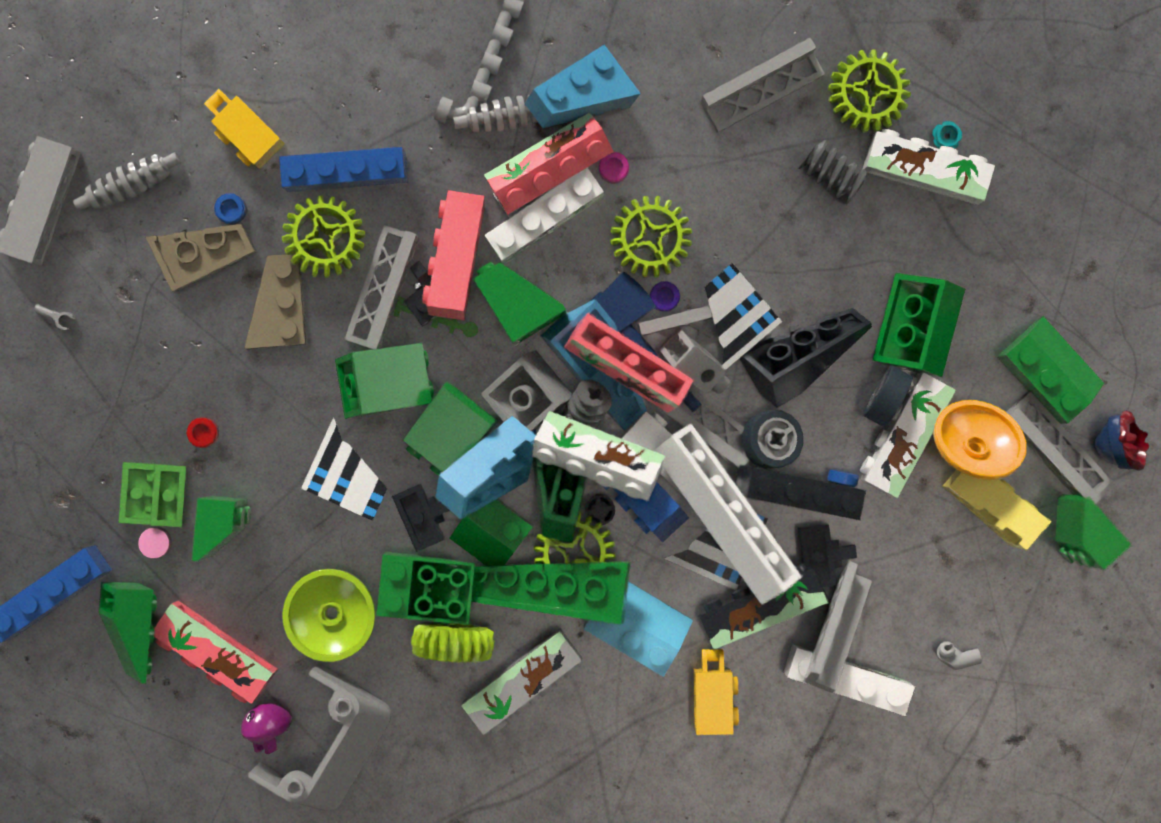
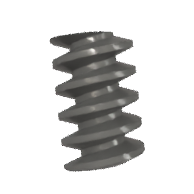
M824 140L815 145L798 169L808 164L807 175L811 176L818 172L819 175L816 181L818 184L828 179L826 190L830 191L837 186L836 197L840 198L848 194L847 205L864 184L867 170L863 169L856 174L857 163L853 162L845 166L848 156L843 155L836 159L838 149L834 147L827 152L828 141Z
M583 380L577 386L561 416L597 429L611 407V395L601 383L594 380Z

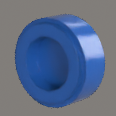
M226 193L216 200L214 211L220 221L234 225L244 219L247 207L244 200L238 195Z
M829 469L827 480L831 483L855 487L858 485L859 475Z

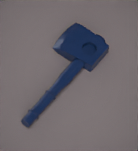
M623 272L603 293L599 292L591 301L597 300L614 321L618 333L659 358L650 344L632 326L652 311L656 305L644 288L634 278ZM689 390L682 400L692 412H695L702 405L692 394V391L690 392Z

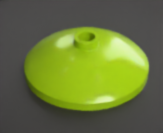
M338 569L317 570L297 581L285 599L282 614L285 632L294 647L305 656L324 662L343 660L359 651L370 638L376 617L374 601L367 587L354 575ZM332 607L337 610L336 618L328 616V608Z

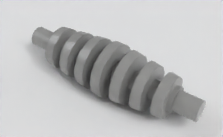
M522 95L515 96V106L512 105L510 96L503 97L504 108L502 109L498 99L491 101L492 110L488 111L487 104L483 103L480 104L479 113H476L475 107L468 108L466 115L453 117L455 129L468 127L472 129L473 133L479 132V125H483L485 132H491V123H495L497 131H504L503 121L505 120L509 131L515 130L516 118H518L519 125L522 128L527 126V116H530L532 124L538 122L524 104Z
M175 152L164 158L158 154L152 155L153 163H150L147 158L140 159L141 169L136 162H130L127 164L129 172L121 165L116 168L118 178L113 171L107 173L106 179L108 184L103 178L96 180L97 189L90 184L85 187V195L73 200V203L78 211L89 206L100 209L103 208L102 200L108 206L115 204L113 195L119 202L127 200L124 190L131 198L138 196L135 185H137L141 192L148 189L147 179L154 186L159 182L157 174L162 179H165L169 176V169L181 164V161Z

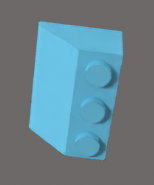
M628 581L624 623L620 625L586 620L584 630L664 677L679 652L693 620Z

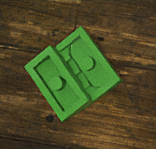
M123 462L118 523L182 527L186 466Z

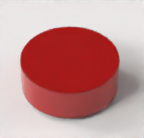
M196 418L187 427V438L195 447L207 448L218 440L219 428L209 418Z

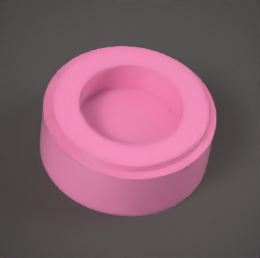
M162 528L147 529L139 538V549L148 558L162 557L171 548V537Z

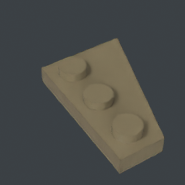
M296 253L267 256L244 349L307 345L300 262L296 265L291 263V259Z

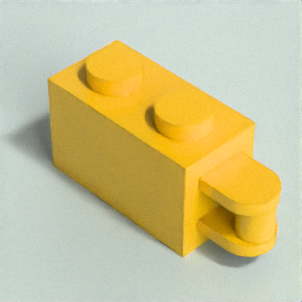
M218 89L204 103L216 115L211 120L218 128L214 134L225 145L232 142L239 149L235 155L248 167L253 163L257 168L261 169L285 145L237 95L230 100ZM225 101L227 105L218 112L216 109Z
M702 649L701 669H693L696 735L733 734V726L739 725L738 707H733V695H738V677L733 676L730 668H724L723 649ZM707 662H718V669H707Z

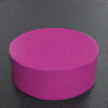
M613 152L600 160L599 173L606 182L616 184L622 182L627 177L629 163L623 154Z

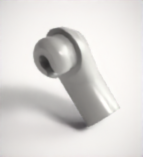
M948 641L942 642L937 648L939 659L952 669L958 670L982 663L978 648L961 652L953 646V643Z

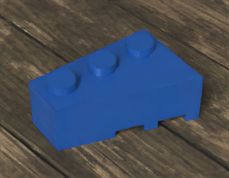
M656 482L648 501L630 497L625 492L613 488L618 494L614 498L615 501L626 512L632 509L638 516L634 520L635 523L646 534L652 531L662 542L689 519L683 509L658 482Z

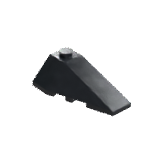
M851 308L819 318L815 325L802 329H800L799 325L789 328L790 333L774 338L772 334H768L739 359L759 393L778 408L803 393L872 327V323L855 309Z

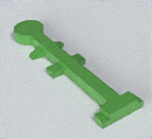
M399 296L393 315L398 318L401 311L412 314L408 307L403 305L405 298ZM438 316L431 320L433 321L431 325L433 328H437L439 323L450 326L449 333L451 334L455 328L462 330L463 334L470 338L475 337L478 333V326L474 322L461 324L458 323L457 319L449 320Z

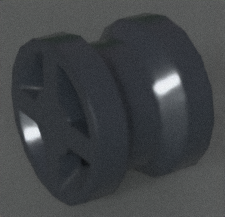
M597 494L587 501L585 514L587 518L589 516L592 517L591 523L596 525L600 522L602 525H605L613 519L615 506L608 496Z

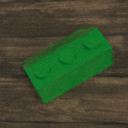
M895 273L873 361L916 373L924 372L928 375L942 377L966 289L944 279Z
M1041 316L997 356L1028 392L1031 391L1060 424L1071 422L1093 401L1104 385V382L1044 316Z
M1061 494L1058 497L1055 541L1061 546L1060 554L1069 563L1075 562L1079 566L1084 565L1089 569L1105 570L1132 546L1090 497Z

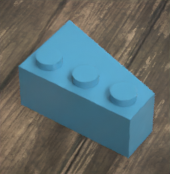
M604 44L534 88L525 105L541 127L546 128L575 121L589 112L591 115L595 114L597 116L614 109L630 108L641 93Z
M511 416L439 475L436 498L458 518L462 519L524 484L529 479L536 435Z

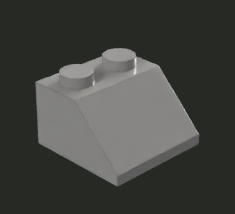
M537 350L519 358L481 393L503 422L513 416L531 432L542 425L549 411L557 413L569 402L573 395Z

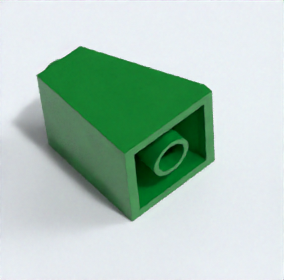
M490 262L476 271L478 273V276L474 278L476 284L515 346L567 314L562 303L500 262L496 265Z
M422 343L352 352L335 359L345 419L424 406L432 401L434 388L431 380H428L426 368L429 365V359L426 350H423Z
M446 382L403 441L408 444L406 450L418 460L422 457L426 458L432 463L429 468L439 476L482 441L497 424L498 420L454 385Z

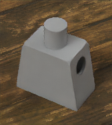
M680 327L659 348L670 365L693 379L692 384L706 394L713 389L716 393L720 394L729 386L730 380L724 376L726 370Z

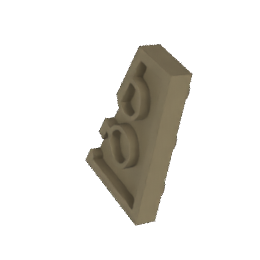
M242 224L146 237L172 292H177L256 253Z

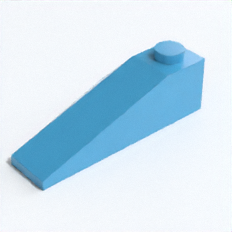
M594 299L563 315L540 336L580 382L583 380H594L606 387L612 398L608 414L623 430H626L647 411L642 396L564 348L577 324L587 313L618 332L614 321L597 300Z

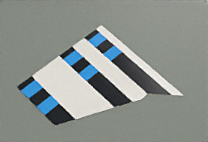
M733 263L704 287L719 342L724 348L722 367L725 370L782 323L780 318Z
M333 417L301 489L373 521L387 487L354 449L342 440Z
M757 514L763 524L766 525L768 518ZM708 529L690 544L688 550L664 558L734 590H737L742 576Z

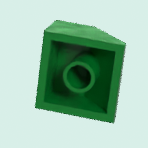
M218 496L197 498L192 561H200L212 557L245 529V524L248 525L251 518V507L247 506V499Z
M497 498L464 517L449 539L486 566L505 565L534 525Z

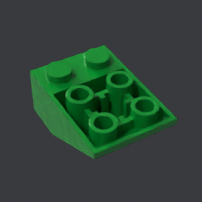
M385 552L382 556L376 616L469 625L475 563L414 554Z
M101 582L98 613L125 673L140 683H146L147 675H150L152 669L151 656H148L149 644H152L154 641V626L151 625V615L156 611L157 597L153 594V589L139 583Z

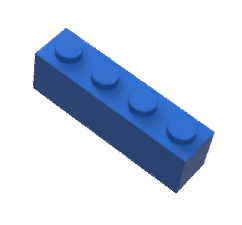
M403 147L279 156L281 186L287 192L408 183L406 152Z
M96 545L83 548L0 606V643L15 638L112 571Z

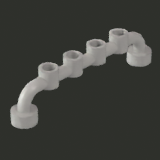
M504 1L466 104L461 108L452 107L454 100L442 96L434 116L435 120L446 123L448 118L453 119V117L466 115L468 108L475 107L476 110L479 102L486 103L492 86L487 85L490 73L497 75L503 59L497 56L501 45L507 47L513 30L508 28L512 17L518 19L524 4L523 1Z

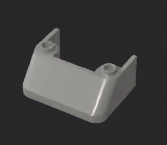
M319 663L310 671L309 675L335 691L329 700L328 711L331 717L341 723L343 727L315 774L311 777L302 771H291L283 776L259 762L247 777L288 802L331 811L341 804L391 720V709L384 701Z

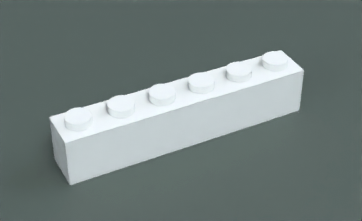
M691 423L653 450L665 455L663 468L761 604L781 594L802 577Z

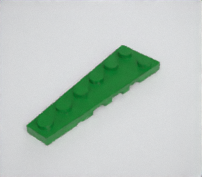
M630 562L475 566L471 602L621 625L624 623Z

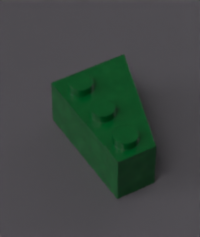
M533 456L532 463L542 537L572 543L587 477L574 475L567 469L554 464L543 463Z

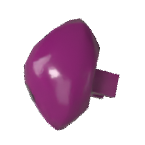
M272 703L256 705L247 712L242 721V736L253 743L256 753L265 750V754L269 755L278 750L275 737L288 731L292 722V716L281 706Z

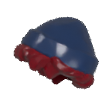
M1126 410L1121 414L1109 417L1107 423L1095 439V447L1102 458L1118 466L1119 469H1135L1140 471L1144 469L1146 464V451L1149 449V444L1145 442V438L1148 436V432L1141 430L1136 424L1133 413Z

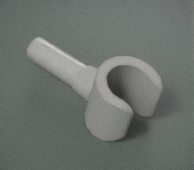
M38 304L34 307L35 312L54 320L58 328L62 330L71 329L63 326L61 319L65 315L75 319L72 313H58Z

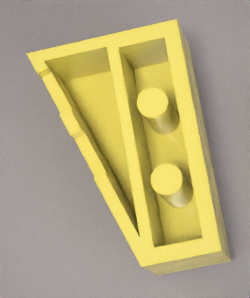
M956 470L943 485L948 492L1012 547L1027 550L1051 523L1050 520L1038 512V509L1033 504L1015 493V489L1003 479H979Z

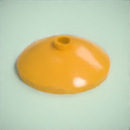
M977 400L958 401L947 406L939 414L935 422L933 434L940 454L951 466L968 476L985 480L1004 478L1014 473L1025 458L1027 445L1022 429L1008 413L997 406Z

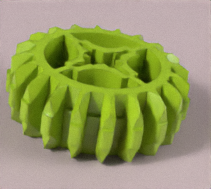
M876 49L871 50L869 58H867L864 50H860L857 59L852 54L848 55L846 58L847 64L840 62L837 65L839 72L831 74V79L836 83L829 84L828 90L837 94L830 96L828 101L829 103L838 102L839 105L832 111L834 114H838L841 111L844 113L840 119L841 123H845L848 118L851 119L850 129L855 130L859 123L862 124L861 130L863 133L869 130L870 124L874 132L881 130V123L886 128H889L892 125V119L898 121L902 117L899 110H906L908 104L902 99H908L911 96V92L902 88L909 86L910 80H901L900 78L906 73V69L901 68L897 71L895 67L899 62L898 59L888 63L886 61L888 53L886 52L879 59L877 58ZM867 69L862 82L846 84L850 74L857 70ZM878 72L887 78L890 85L880 82ZM868 82L870 90L872 92H875L870 98V100L868 96V91L864 90L865 87L868 85ZM847 94H849V97L856 98L859 101L860 111L850 103ZM885 98H892L888 109L872 114L875 101H884Z
M318 195L317 204L314 205L310 198H306V209L302 205L296 204L295 210L298 215L294 213L287 214V219L293 224H283V231L290 234L282 236V243L291 244L284 249L285 254L291 255L296 253L292 257L291 263L296 265L303 261L300 271L303 273L310 266L313 267V277H317L318 269L324 270V277L329 278L330 269L334 268L335 273L339 276L342 274L340 265L342 264L345 268L351 269L352 263L349 258L358 261L360 254L356 250L364 249V243L357 240L365 237V231L357 229L362 225V220H351L355 216L356 210L353 208L345 212L344 210L347 205L345 201L340 202L338 207L335 206V197L333 196L329 198V204L323 203L322 195ZM321 215L332 216L343 224H328L322 219ZM310 218L313 231L306 235L305 239L298 241V232L301 226ZM319 227L325 235H329L328 246L322 238L316 239L319 236ZM348 232L349 243L342 253L336 255L334 242L342 238V234ZM304 249H319L328 259L315 258L305 252Z
M643 196V206L641 207L638 201L633 199L631 205L634 210L630 211L628 207L623 206L621 211L626 218L624 219L621 216H615L614 221L621 225V228L611 227L610 231L614 235H619V238L610 240L611 246H621L620 249L614 252V256L620 257L623 254L626 256L620 265L625 267L629 262L633 263L630 270L631 274H635L638 267L643 268L642 278L647 277L648 269H653L654 278H659V268L661 267L666 275L670 274L671 268L669 263L671 262L675 267L679 268L681 262L676 256L678 255L682 258H687L688 252L681 249V246L690 247L692 245L691 240L683 239V236H688L692 233L691 228L682 229V225L689 221L688 217H682L678 220L677 216L681 213L682 209L677 207L671 212L669 208L672 201L669 199L664 207L659 206L660 196L655 197L654 205H649L648 196ZM654 213L661 215L670 223L659 226L654 225L645 214ZM637 218L641 234L633 241L627 243V227ZM646 227L652 234L660 233L659 237L655 240L657 241L656 246L650 240L642 241L643 237H646L647 234L645 233ZM675 231V248L666 257L661 241L669 233ZM642 248L649 249L657 261L640 259L632 251Z
M580 511L576 525L580 529L572 543L542 537V534H537L536 539L544 542V545H535L533 550L535 552H543V556L534 558V563L544 562L545 564H552L549 557V546L562 553L565 557V563H569L570 558L568 556L570 553H566L565 548H573L579 538H582L579 546L582 547L580 551H583V556H576L571 563L605 562L606 559L616 558L615 553L606 552V548L614 547L615 542L604 541V538L611 534L610 530L608 529L600 533L598 530L602 527V523L599 522L592 526L590 524L591 516L586 517L585 522L580 521ZM588 532L592 533L599 543V558L584 548Z
M431 622L418 624L414 627L411 645L412 653L419 658L454 663H476L491 659L495 639L494 632L487 627L472 624Z

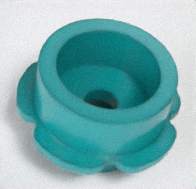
M944 121L941 125L938 124L934 127L932 132L934 137L933 143L938 149L941 146L955 149L959 145L958 142L962 139V131L954 122ZM944 134H949V139H946Z

